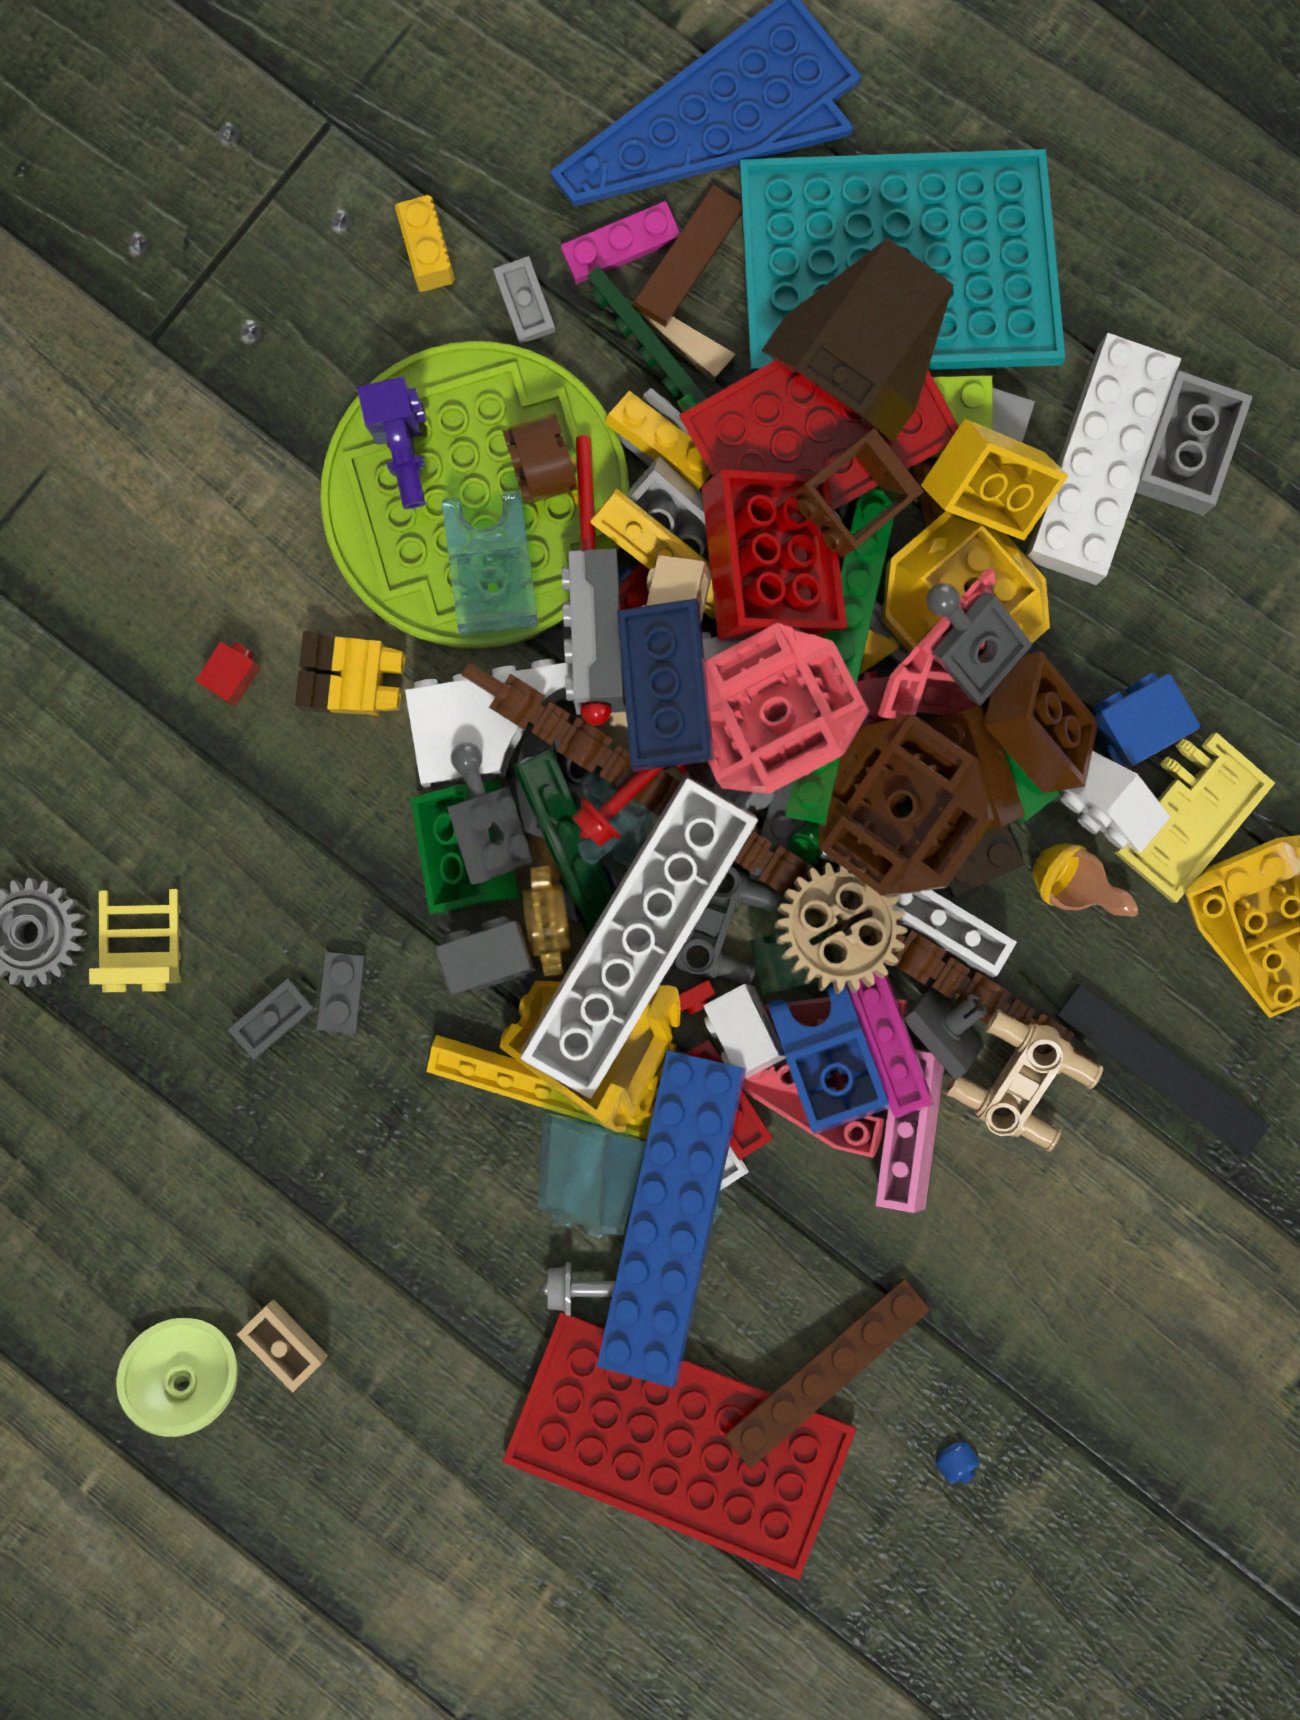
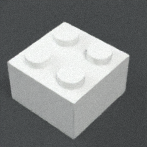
M1092 751L1086 785L1084 787L1060 790L1063 794L1060 800L1069 809L1080 815L1077 820L1085 829L1093 834H1097L1098 831L1105 833L1104 836L1120 849L1128 846L1141 853L1170 819L1169 814L1137 773Z

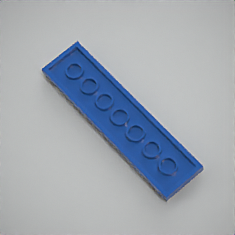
M667 1051L597 1367L672 1388L677 1386L747 1068Z

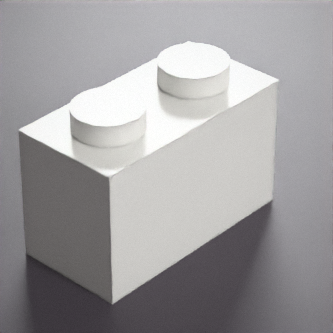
M743 984L704 1005L708 1015L704 1018L707 1029L715 1039L719 1038L724 1048V1052L721 1053L723 1062L747 1068L745 1078H749L786 1058L779 1036L754 986Z

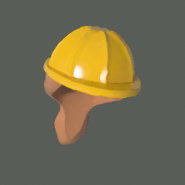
M1068 843L1057 844L1042 851L1036 859L1032 876L1037 890L1045 903L1063 910L1073 911L1098 905L1113 915L1130 917L1138 915V907L1133 897L1127 891L1112 887L1108 883L1103 863L1095 855L1087 852L1084 846Z

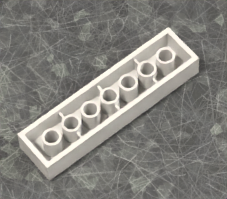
M686 774L683 776L523 1045L521 1060L584 1096L592 1098L756 825L758 819L754 814Z

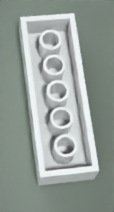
M1110 333L1106 334L1096 350L1057 463L1069 476L1037 521L1025 555L1032 563L1094 585L1099 584L1107 576L1181 358Z

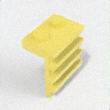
M169 889V905L109 906V891H99V968L89 969V985H102V992H126V984H142V992L166 991V984L181 983V975H179V960H181V952H179V937H181L179 913H181V905H179L178 889ZM169 913L170 928L109 930V915ZM170 937V952L109 953V938Z

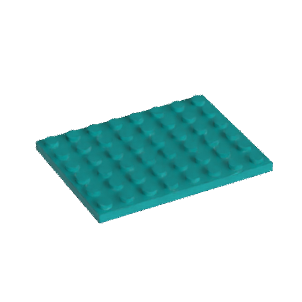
M1046 149L740 159L750 374L774 361L763 353L762 349L783 318L886 238L892 240L954 284L928 370L1063 365L1065 348Z

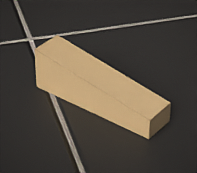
M644 314L642 315L643 321L655 335L714 384L735 361V353L674 317L665 328Z

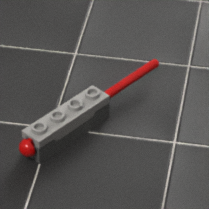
M581 435L576 437L581 550L569 551V566L562 567L563 591L570 590V602L563 603L564 627H571V639H564L565 663H572L573 676L565 677L567 701L574 700L576 715L581 714L585 722L590 725L599 726L609 720L611 713L625 712L617 610H620L619 566L616 548L596 550L595 526L590 523L595 514L591 438L587 435Z

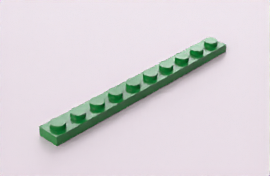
M879 486L858 497L850 532L851 535L856 533L891 503ZM895 516L856 549L845 555L841 571L847 629L827 632L826 639L833 641L856 686ZM841 757L792 782L786 808V817L826 825Z

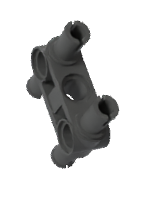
M730 866L727 874L733 880L732 890L726 894H720L715 891L672 965L673 968L711 980V978L715 980L716 976L742 985H751L757 964L724 954L725 950L722 949L736 904L740 905L743 902L775 913L781 893L771 887L749 880L750 876L746 875V872ZM701 946L707 951L709 956L708 962L703 968H693L688 964L686 954L691 947Z

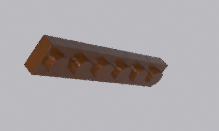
M902 1279L723 1436L748 1467L752 1468L930 1311L929 1307L908 1282Z

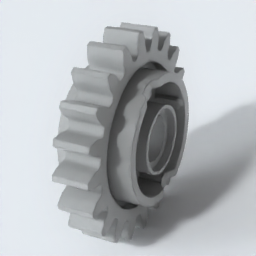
M27 878L25 889L19 881L14 880L10 883L11 893L0 888V978L5 977L10 972L9 984L18 985L24 977L26 987H35L37 976L43 985L51 984V972L57 977H65L66 973L62 964L76 966L78 963L71 956V952L85 950L83 945L76 942L77 937L87 935L88 931L76 928V923L85 919V915L71 913L77 906L78 901L70 899L63 902L67 890L59 887L52 893V882L45 880L41 883L39 889L36 879ZM33 922L38 928V936L34 942L28 943L24 938V929L29 923Z

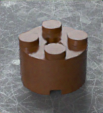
M556 413L510 426L509 429L502 430L525 504L536 503L578 490L569 452L563 437L560 435L562 430Z

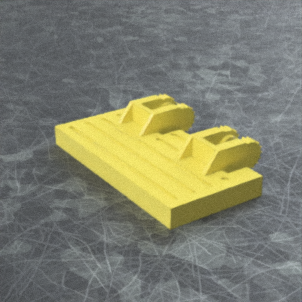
M1212 733L1202 744V747L1214 757L1213 760L1188 740L1181 739L1176 744L1179 752L1200 770L1193 776L1176 760L1166 757L1162 761L1161 766L1175 780L1169 784L1157 800L1169 814L1170 819L1141 853L1128 846H1125L1124 849L1117 847L1114 851L1118 857L1173 903L1179 901L1185 891L1198 878L1275 784L1218 733Z

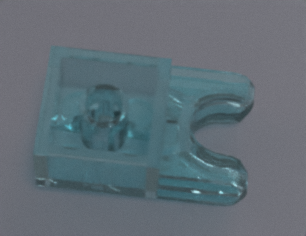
M518 490L507 491L502 495V516L498 523L487 529L475 528L465 520L460 500L448 498L442 501L456 618L460 636L538 626L521 494ZM495 582L499 588L498 591L494 593L487 591L488 584Z

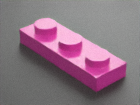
M664 201L560 246L575 284H579L588 280L587 275L598 265L604 273L674 244L680 232L667 202Z

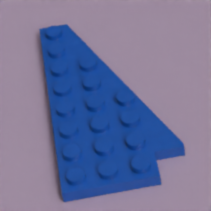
M775 0L551 170L550 178L573 207L739 165L740 159H763L845 138L853 133L854 127L836 106L835 102L860 84L862 76L800 0Z

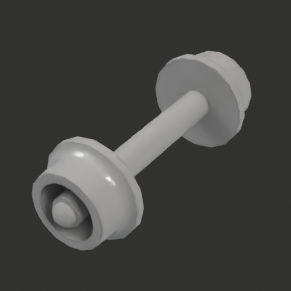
M566 1262L563 1267L548 1268V1283H545L541 1290L547 1295L548 1310H560L566 1316H571L572 1297H612L616 1281H572V1263Z

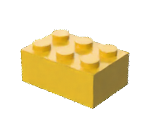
M964 419L921 486L945 511L1025 540L1069 475L1045 452L968 419Z

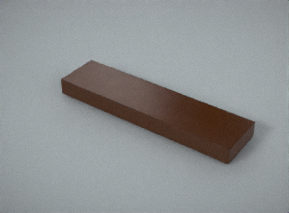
M713 185L634 301L633 308L666 328L741 217V201Z

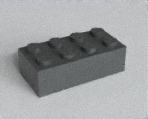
M504 916L483 923V932L476 934L465 929L442 937L444 945L435 947L450 994L466 995L538 971L524 926Z

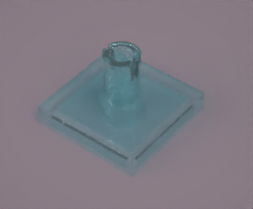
M594 779L582 787L584 798L597 811L617 792ZM631 800L609 821L621 835L619 839L611 838L602 847H599L591 838L582 841L578 845V848H580L579 853L587 863L594 865L606 855L624 866L630 867L653 828L651 810L634 800Z

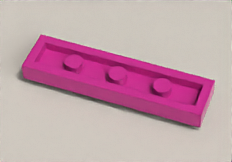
M873 973L875 984L869 988L860 979L859 990L852 993L848 984H845L893 1116L898 1118L935 1103L887 975L884 978H880Z

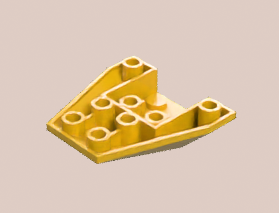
M1300 835L1273 839L1207 867L1185 891L1196 928L1269 1018L1300 1006Z

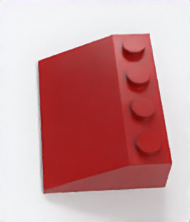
M720 470L701 486L718 640H746L776 623L808 634L847 629L838 553L826 546L821 536L822 532L812 520H808L801 514L796 504L797 500L792 495L815 474ZM828 478L816 490L833 511Z

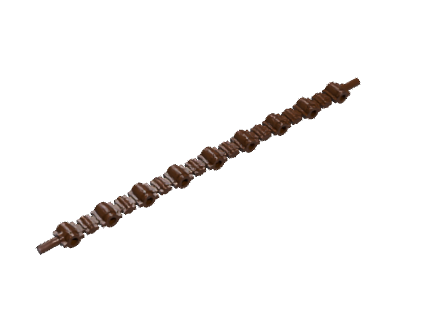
M469 662L461 676L495 697L489 706L490 709L523 730L528 722L535 725L531 731L533 734L551 745L555 738L561 741L556 751L592 773L595 767L599 765L603 768L599 776L620 788L623 781L627 783L638 772H634L631 769L630 752L617 745L615 750L612 751L608 748L613 741L611 737L578 716L574 723L570 724L567 722V719L571 714L551 701L546 708L543 707L540 703L545 695L511 673L506 681L502 683ZM662 770L633 800L660 816L680 781ZM752 830L734 860L736 863L753 874L757 867L762 869L758 879L783 895L788 889L799 892L794 884L798 877L805 879L809 883L807 872L814 868L813 866L780 845L772 853L769 851V848L773 843ZM848 892L840 894L841 904L848 910L857 909L858 903L854 895ZM812 910L813 912H815L816 914H818V915L820 916L819 912H817V911H815V910ZM866 910L843 924L836 923L833 927L845 933L853 924L871 917L872 912ZM860 928V940L866 935L869 939L865 944L874 946L877 939L875 933L869 928ZM912 929L909 930L906 937L901 935L895 938L902 942L905 947L901 951H891L899 960L894 966L924 985L932 977L934 981L930 986L950 999L953 998L955 993L960 995L954 1003L957 1006L965 1001L969 995L977 996L980 1000L970 1012L983 1002L988 1013L985 1017L979 1019L982 1022L988 1024L993 1013L1000 1009L1003 1013L1027 1026L1029 1024H1037L1039 1026L1047 1025L1053 1027L1059 1032L1062 1039L1071 1043L1075 1035L1073 1032L1041 1012L1034 1020L1031 1017L1035 1010L1016 998L1010 1004L1006 1002L1011 993L979 972L975 971L972 977L968 978L967 974L971 969L950 956L946 962H943L941 959L946 951ZM1040 1044L1034 1050L1040 1054H1048L1054 1050V1047L1049 1044ZM1073 1047V1052L1100 1065V1063Z

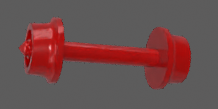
M688 764L674 766L683 775L688 772L686 768ZM664 768L638 771L598 811L583 798L581 800L582 807L572 817L582 828L580 830V838H591L599 847H602L611 838L619 839L621 835L609 821Z

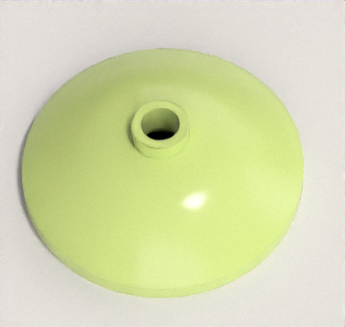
M176 1318L163 1321L140 1334L123 1355L116 1378L119 1402L130 1420L139 1428L151 1434L175 1437L196 1432L213 1422L229 1404L238 1380L237 1358L226 1336L213 1325L192 1318ZM181 1382H189L186 1390L177 1391V1387Z

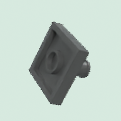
M930 987L918 998L903 1019L950 1075L957 1080L969 1070L984 1046L982 1041L969 1027L987 1015V1008L982 1002L970 1012L980 1000L977 996L971 994L955 1009H952L938 991Z

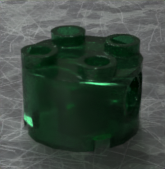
M823 923L811 925V927L819 928L822 927ZM828 931L811 938L809 943L816 945L829 937ZM785 932L749 940L762 994L806 985L804 978L807 971L801 969L798 972L792 973L791 970L797 962L795 958L782 959L781 957L789 949L788 944H777L776 940L783 934H786ZM831 945L825 946L823 952L825 958L830 963L836 964ZM814 977L807 984L818 982L819 978Z

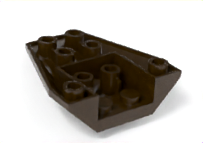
M886 238L788 313L765 344L762 352L793 374L795 372L801 374L859 415L861 422L871 429L875 428L881 436L893 443L916 410L954 284L892 240Z

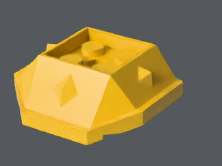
M945 511L887 562L881 621L911 653L943 618L929 610L926 602L929 590L937 584L948 583L957 589L961 598L965 594L964 586L971 587L987 568H991L994 570L996 582L992 586L993 595L996 596L1030 642L1033 643L1050 628L1046 578L1006 533Z

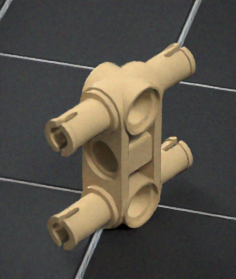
M997 1009L986 1026V1032L992 1033L1015 1046V1052L992 1087L985 1089L961 1076L957 1080L951 1079L945 1095L951 1096L973 1108L977 1118L986 1122L988 1129L994 1134L1019 1137L1021 1135L1050 1152L1060 1138L1061 1129L1032 1115L1033 1109L1056 1074L1058 1075L1062 1072L1086 1085L1087 1088L1092 1089L1102 1075L1103 1066L1097 1065L1073 1052L1071 1043L1062 1039L1059 1032L1053 1027L1047 1025L1039 1026L1037 1024H1029L1027 1026L1003 1013L1002 1010ZM1040 1044H1049L1054 1047V1050L1048 1054H1040L1034 1049ZM1002 1107L1013 1111L1010 1115L1003 1117L994 1113L996 1109Z

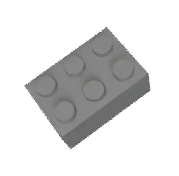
M1178 371L1174 378L1136 493L1204 516L1216 506L1253 396Z

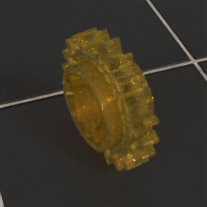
M550 866L531 868L530 872L532 889L523 890L525 921L531 957L541 956L544 976L564 974L562 953L571 952V940L563 884L553 885Z

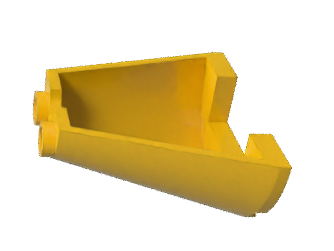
M535 981L529 993L525 994L520 1001L519 1014L522 1016L517 1024L512 1023L511 1026L506 1027L501 1037L500 1048L605 1128L615 1132H625L626 1124L636 1125L646 1115L657 1098L667 1051L675 1052L676 1044L671 1043L673 1039L671 1032L672 1026H680V998L677 988L670 985L658 986L590 1099L520 1059L523 1045L561 983Z

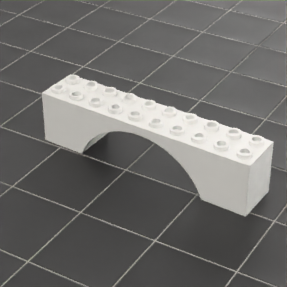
M708 632L702 633L705 661L744 640H718V637L711 638ZM554 659L532 662L531 669L516 671L515 666H503L492 669L493 675L491 676L502 683L506 681L511 673L545 695L540 703L545 708L550 701L557 704L566 698L565 677L573 676L572 663L555 664ZM461 674L453 676V682L438 684L437 679L417 681L414 683L413 689L405 690L420 784L428 792L466 783L464 774L455 770L450 760L453 748L462 742H471L480 748L483 761L478 770L482 782L505 779L510 759L526 733L528 724L523 730L490 709L489 706L495 697L461 676ZM785 716L778 718L775 722L780 721Z

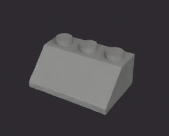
M658 456L625 496L710 563L702 493Z

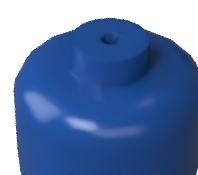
M956 1441L938 1454L939 1457L936 1459V1465L948 1483L954 1484L961 1480L963 1485L976 1477L973 1471L979 1467L980 1461L967 1442Z

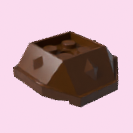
M911 713L896 717V719L862 727L840 759L826 825L819 824V849L881 896L888 897L947 888L994 820L980 760ZM910 797L913 802V809L904 818L901 814V805L905 799Z

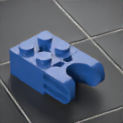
M833 982L828 984L827 990L831 1000L830 1014L824 1023L814 1027L803 1026L798 1023L785 1001L777 999L769 1002V1010L811 1131L815 1135L890 1108L846 984L843 991L839 994L835 993ZM835 1072H839L842 1077H849V1082L844 1084L846 1088L841 1091H837L835 1087L828 1088V1082L833 1081L831 1075Z

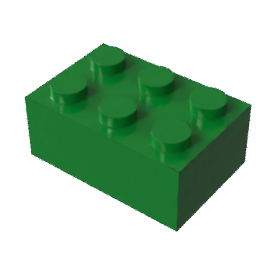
M499 781L483 782L486 793L500 789ZM466 783L410 798L429 914L464 911L519 898L514 870L471 885L447 808L471 799ZM488 828L489 838L491 842H493L492 832Z

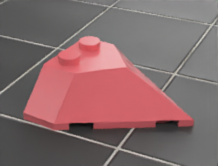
M987 568L960 598L959 607L965 614L985 591L993 595L992 586L996 584L993 569ZM943 617L908 657L892 672L880 706L879 716L896 719V717L909 713L916 715V712L946 715L978 705L966 696L932 655L935 648L954 628L947 617ZM986 641L980 646L978 657L985 652ZM991 694L983 703L990 702Z

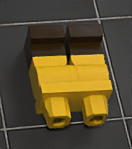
M303 631L299 666L305 671H299L295 706L302 711L367 714L379 716L380 711L400 710L401 689L383 686L384 672L404 673L406 654L396 649L387 648L381 641L342 638ZM316 673L336 674V675H340V676L325 675V674H316Z

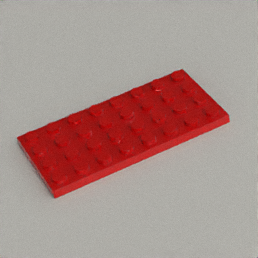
M560 1311L502 1462L800 1580L855 1435L856 1427L815 1411L758 1463L749 1468L723 1435L765 1400L771 1392L684 1358L677 1386L673 1388L597 1367L605 1327L573 1314L566 1316L563 1311Z

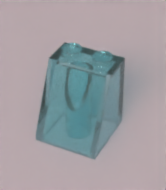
M545 1113L542 1125L538 1209L551 1213V1221L568 1227H573L574 1222L583 1225V1233L595 1238L605 1240L607 1234L623 1235L635 1196L647 1142L588 1121Z

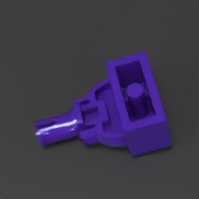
M404 377L357 387L366 428L377 445L389 443L393 461L388 462L387 467L389 472L397 478L403 509H416L425 506L426 502L420 478V471L425 466L423 456H416L413 437L423 435L420 423L426 422L427 419L422 399L418 396L417 389H410Z

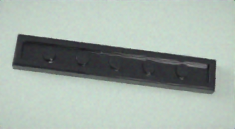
M1081 984L1076 986L1056 1013V1017L1243 1156L1248 1157L1271 1126Z

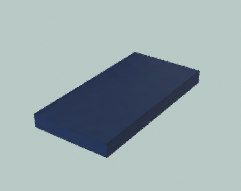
M694 598L617 610L631 769L635 772L713 761L714 750L699 601Z

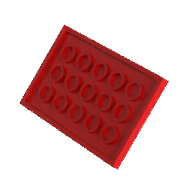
M775 360L679 415L712 477L720 470L816 475L858 439L872 430L860 421L861 417L798 372L793 374ZM929 370L926 374L916 410L896 439L891 443L881 436L906 469L945 449L959 428ZM856 456L829 477L833 511L878 486Z

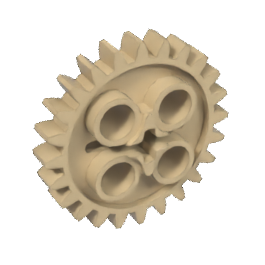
M826 863L822 868V876L814 868H811L807 872L809 883L805 879L798 877L794 884L799 892L788 889L784 893V897L791 904H780L777 908V911L786 916V918L777 920L774 927L785 930L786 934L780 936L776 943L788 944L789 949L781 957L782 959L795 958L797 962L791 970L792 973L798 972L801 969L807 971L804 983H809L814 977L819 978L820 991H823L830 982H833L836 994L843 991L845 983L848 984L850 990L854 993L859 990L860 979L869 988L875 984L873 973L880 978H884L888 974L884 964L894 966L899 961L891 951H901L905 947L902 942L895 939L897 936L904 935L907 932V928L896 925V921L906 915L905 912L893 911L892 908L900 898L899 896L890 898L881 896L852 873H848V870L839 865L837 872L834 873L830 863ZM848 892L854 895L858 903L857 909L848 910L841 904L840 894ZM815 910L819 912L823 919L822 927L814 928L808 925L804 917L805 911ZM866 910L872 912L871 917L853 924L845 933L839 931L816 945L809 943L811 938L829 931L836 923L843 924ZM860 928H869L875 933L877 939L874 946H868L860 940ZM832 945L839 949L842 955L840 963L833 964L827 961L823 953L825 946Z

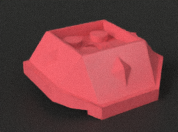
M780 623L762 630L705 661L714 760L708 761L716 781L723 789L770 794L802 776L809 775L812 771L844 755L869 713L834 642L812 634L795 631L794 628ZM785 716L780 721L775 722L778 718Z

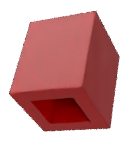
M220 642L195 681L236 707L260 670V667L251 661L255 654L235 642L232 647H229Z

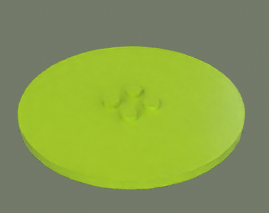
M491 341L449 343L415 353L394 364L378 375L370 384L404 377L410 389L416 388L419 398L422 399L427 421L420 423L423 435L413 437L416 456H423L425 466L420 471V478L426 505L416 509H403L397 478L389 472L387 463L393 461L389 443L377 445L364 423L358 395L345 412L335 430L325 457L321 478L320 500L322 521L330 550L342 575L365 604L386 622L415 638L439 646L457 649L500 648L529 640L556 627L564 621L563 603L570 602V590L563 591L562 567L569 566V551L581 550L579 505L574 503L568 494H562L536 503L525 504L502 430L509 429L510 426L556 413L562 430L560 435L567 446L569 456L575 459L576 437L581 435L590 436L594 510L596 513L616 488L624 495L630 490L628 469L616 431L604 423L608 414L588 388L565 368L533 351L510 344ZM573 467L577 481V468ZM578 490L572 491V493L578 496ZM595 527L596 550L616 548L618 555L620 546Z

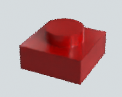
M708 979L679 993L680 1012L688 1009L690 1015L704 1009V1005L710 1002L709 997L715 995V992Z

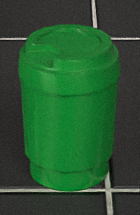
M806 821L793 833L788 841V851L811 866L822 859L820 858L822 851L819 849V823Z

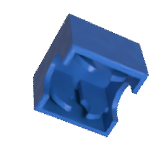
M1155 672L1124 689L1128 695L1124 698L1119 691L1091 708L1094 717L1098 721L1095 737L1097 745L1104 757L1125 768L1140 763L1200 728L1198 720L1170 674L1157 678Z

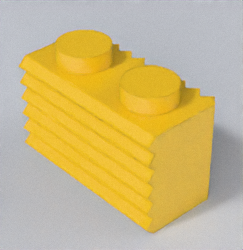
M426 195L397 203L395 209L419 292L453 284L455 277L433 198Z

